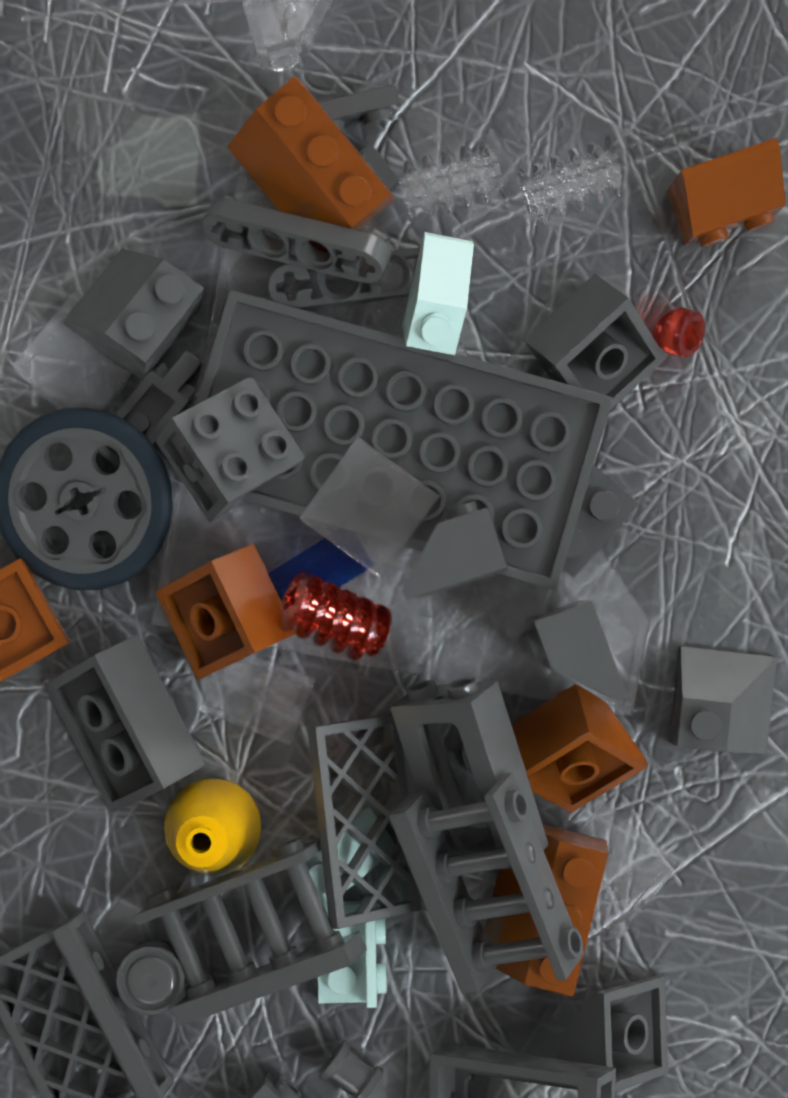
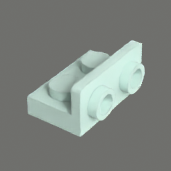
M343 901L345 914L355 912L362 901ZM325 905L324 908L328 916V907ZM385 919L341 929L333 928L334 931H340L342 937L359 931L367 950L351 966L318 977V1003L367 1002V1008H377V994H387L386 963L377 964L376 944H386Z

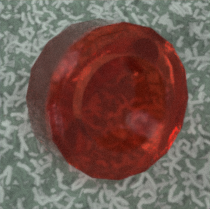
M679 307L666 313L658 320L652 330V336L658 346L663 348L666 353L687 358L699 349L705 335V322L700 312Z

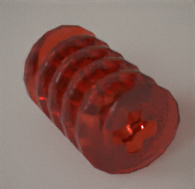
M303 571L299 572L288 585L281 603L278 623L279 629L285 632L292 630L296 625V636L301 639H306L313 633V643L320 647L326 645L330 640L329 646L331 651L339 654L346 649L347 657L356 661L365 652L372 657L378 654L384 647L392 625V614L386 606L381 604L375 605L372 600L363 596L358 598L354 592L347 589L341 590L338 585L331 582L324 583L322 578L313 574L307 576L306 572Z

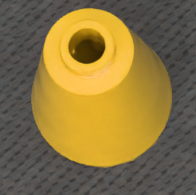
M222 779L197 780L183 788L168 807L164 821L166 843L175 859L190 871L207 876L228 874L244 865L258 846L261 835L259 809L251 795L235 782ZM201 833L208 835L210 840L206 839Z

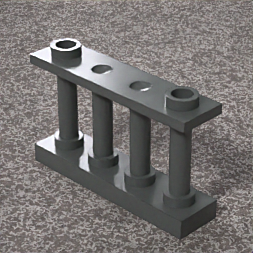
M513 772L503 774L484 796V802L437 811L431 803L427 790L410 793L388 816L461 994L479 992L497 968V964L546 957L549 958L557 981L567 980L584 955L582 937L578 929L572 924L530 818L528 800L524 792L519 790ZM494 821L504 846L456 856L451 852L443 830ZM512 867L522 891L521 893L473 900L468 894L462 875ZM530 912L540 936L539 938L491 944L487 941L479 920Z
M301 838L293 839L274 848L273 853L275 856L179 893L176 892L174 886H171L147 897L149 906L133 916L136 924L139 925L158 917L161 918L189 985L185 988L187 996L172 1007L179 1026L351 966L367 950L359 931L342 937L340 931H334L331 928L329 918L305 863L321 851L320 839L303 845ZM285 869L316 939L312 942L313 948L300 953L296 946H290L262 879ZM242 885L245 888L272 952V956L269 958L270 963L256 968L253 961L248 962L220 895ZM200 901L203 904L230 969L227 973L228 978L214 983L212 977L206 976L179 912V909Z

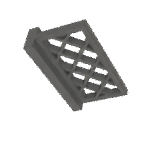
M392 712L384 713L380 716L308 727L328 916L331 928L341 929L415 911H427L397 835V845L390 856L375 845L387 824L393 828L388 815L410 793L418 792ZM383 726L386 747L378 758L364 744L374 728ZM359 730L356 736L350 733L351 731ZM337 734L350 745L337 765L327 757L326 735ZM358 753L373 766L361 786L346 774ZM381 775L390 781L391 797L384 807L370 795ZM340 782L355 794L343 815L333 808L332 793ZM364 803L378 815L366 836L351 824ZM345 832L361 844L348 865L339 859L337 848ZM369 853L384 864L372 885L368 884L357 874ZM394 873L401 879L403 901L392 904L381 895V892ZM353 882L366 895L355 912L345 914L343 895L350 883ZM375 902L379 905V907L372 908Z
M84 911L0 955V967L6 965L24 971L18 993L4 989L0 984V1018L42 1098H67L68 1094L80 1098H113L104 1094L109 1073L125 1078L134 1093V1096L129 1098H163L174 1082L138 1013L129 1009L120 999L116 987L117 973ZM53 940L63 958L59 973L36 965L40 947ZM29 953L27 961L18 959ZM68 971H70L72 977L67 976ZM32 975L56 983L50 1005L27 997ZM64 986L81 992L86 1001L82 1016L58 1008ZM23 1007L47 1015L41 1036L24 1030L20 1022ZM91 1013L95 1020L90 1019ZM55 1018L79 1026L73 1048L49 1040ZM87 1030L104 1036L109 1045L105 1059L81 1051ZM46 1050L70 1059L64 1080L47 1074L42 1064ZM114 1057L117 1060L118 1064L113 1062ZM77 1062L102 1070L96 1091L72 1083Z

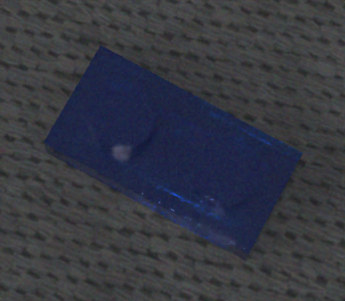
M340 528L272 570L268 575L289 616L292 617L375 565L355 532Z

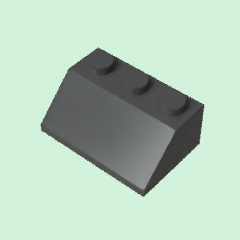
M138 634L95 654L45 684L111 813L165 789L206 765L198 751L196 741L190 735L176 708L172 695L167 691L153 664L151 654L145 649Z

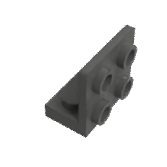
M251 377L172 417L155 440L209 523L224 516L242 496L299 465L305 458L303 452L255 380Z

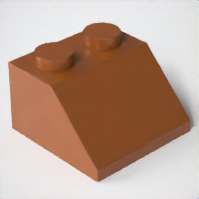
M777 138L682 169L668 188L667 194L685 245L699 241L701 248L728 239L727 231L745 225L747 232H752L775 223L773 215H776L786 205L781 151Z
M254 543L214 559L155 591L197 680L296 634L288 613L276 592Z
M578 684L560 691L554 698L532 712L521 716L518 721L511 724L532 792L570 813L648 767L646 758L607 703Z

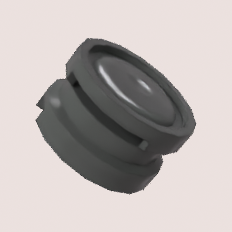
M149 939L138 943L127 953L117 971L116 987L120 999L129 1009L142 1015H157L168 1011L179 1001L187 985L181 963L177 959L171 943L165 940Z

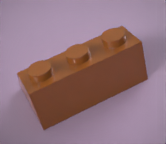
M293 76L255 109L227 146L270 201L281 212L359 231L396 200V197L296 76ZM309 240V243L316 249L329 252L322 244Z
M543 824L549 843L543 851L572 924L581 934L583 952H585L609 854L607 840ZM499 869L492 897L521 893L522 891L513 869ZM530 912L487 919L484 929L487 941L491 944L540 937ZM583 956L567 980L557 981L548 957L497 964L496 969L524 985L574 997Z

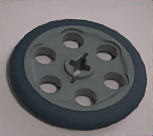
M87 407L63 408L38 417L22 428L8 444L0 460V531L17 559L23 558L32 573L60 587L78 591L103 590L125 583L143 571L159 553L169 532L172 517L171 482L164 461L151 441L131 423L106 411ZM55 442L64 443L72 452V462L67 469H58L50 462L48 456L49 449ZM102 446L114 448L119 454L120 466L115 473H106L97 465L96 455ZM30 482L40 484L46 491V504L41 509L30 507L24 499V489ZM76 487L81 493L88 491L92 493L102 487L106 488L105 492L93 497V500L87 504L89 512H87L84 506L78 508L74 506L64 512L59 511L61 507L73 502L72 499L78 496ZM123 491H133L142 500V510L137 517H128L120 511L118 499ZM51 526H58L67 533L69 545L64 552L53 551L47 545L45 535ZM97 531H107L115 538L117 545L116 551L112 556H102L95 551L92 541Z

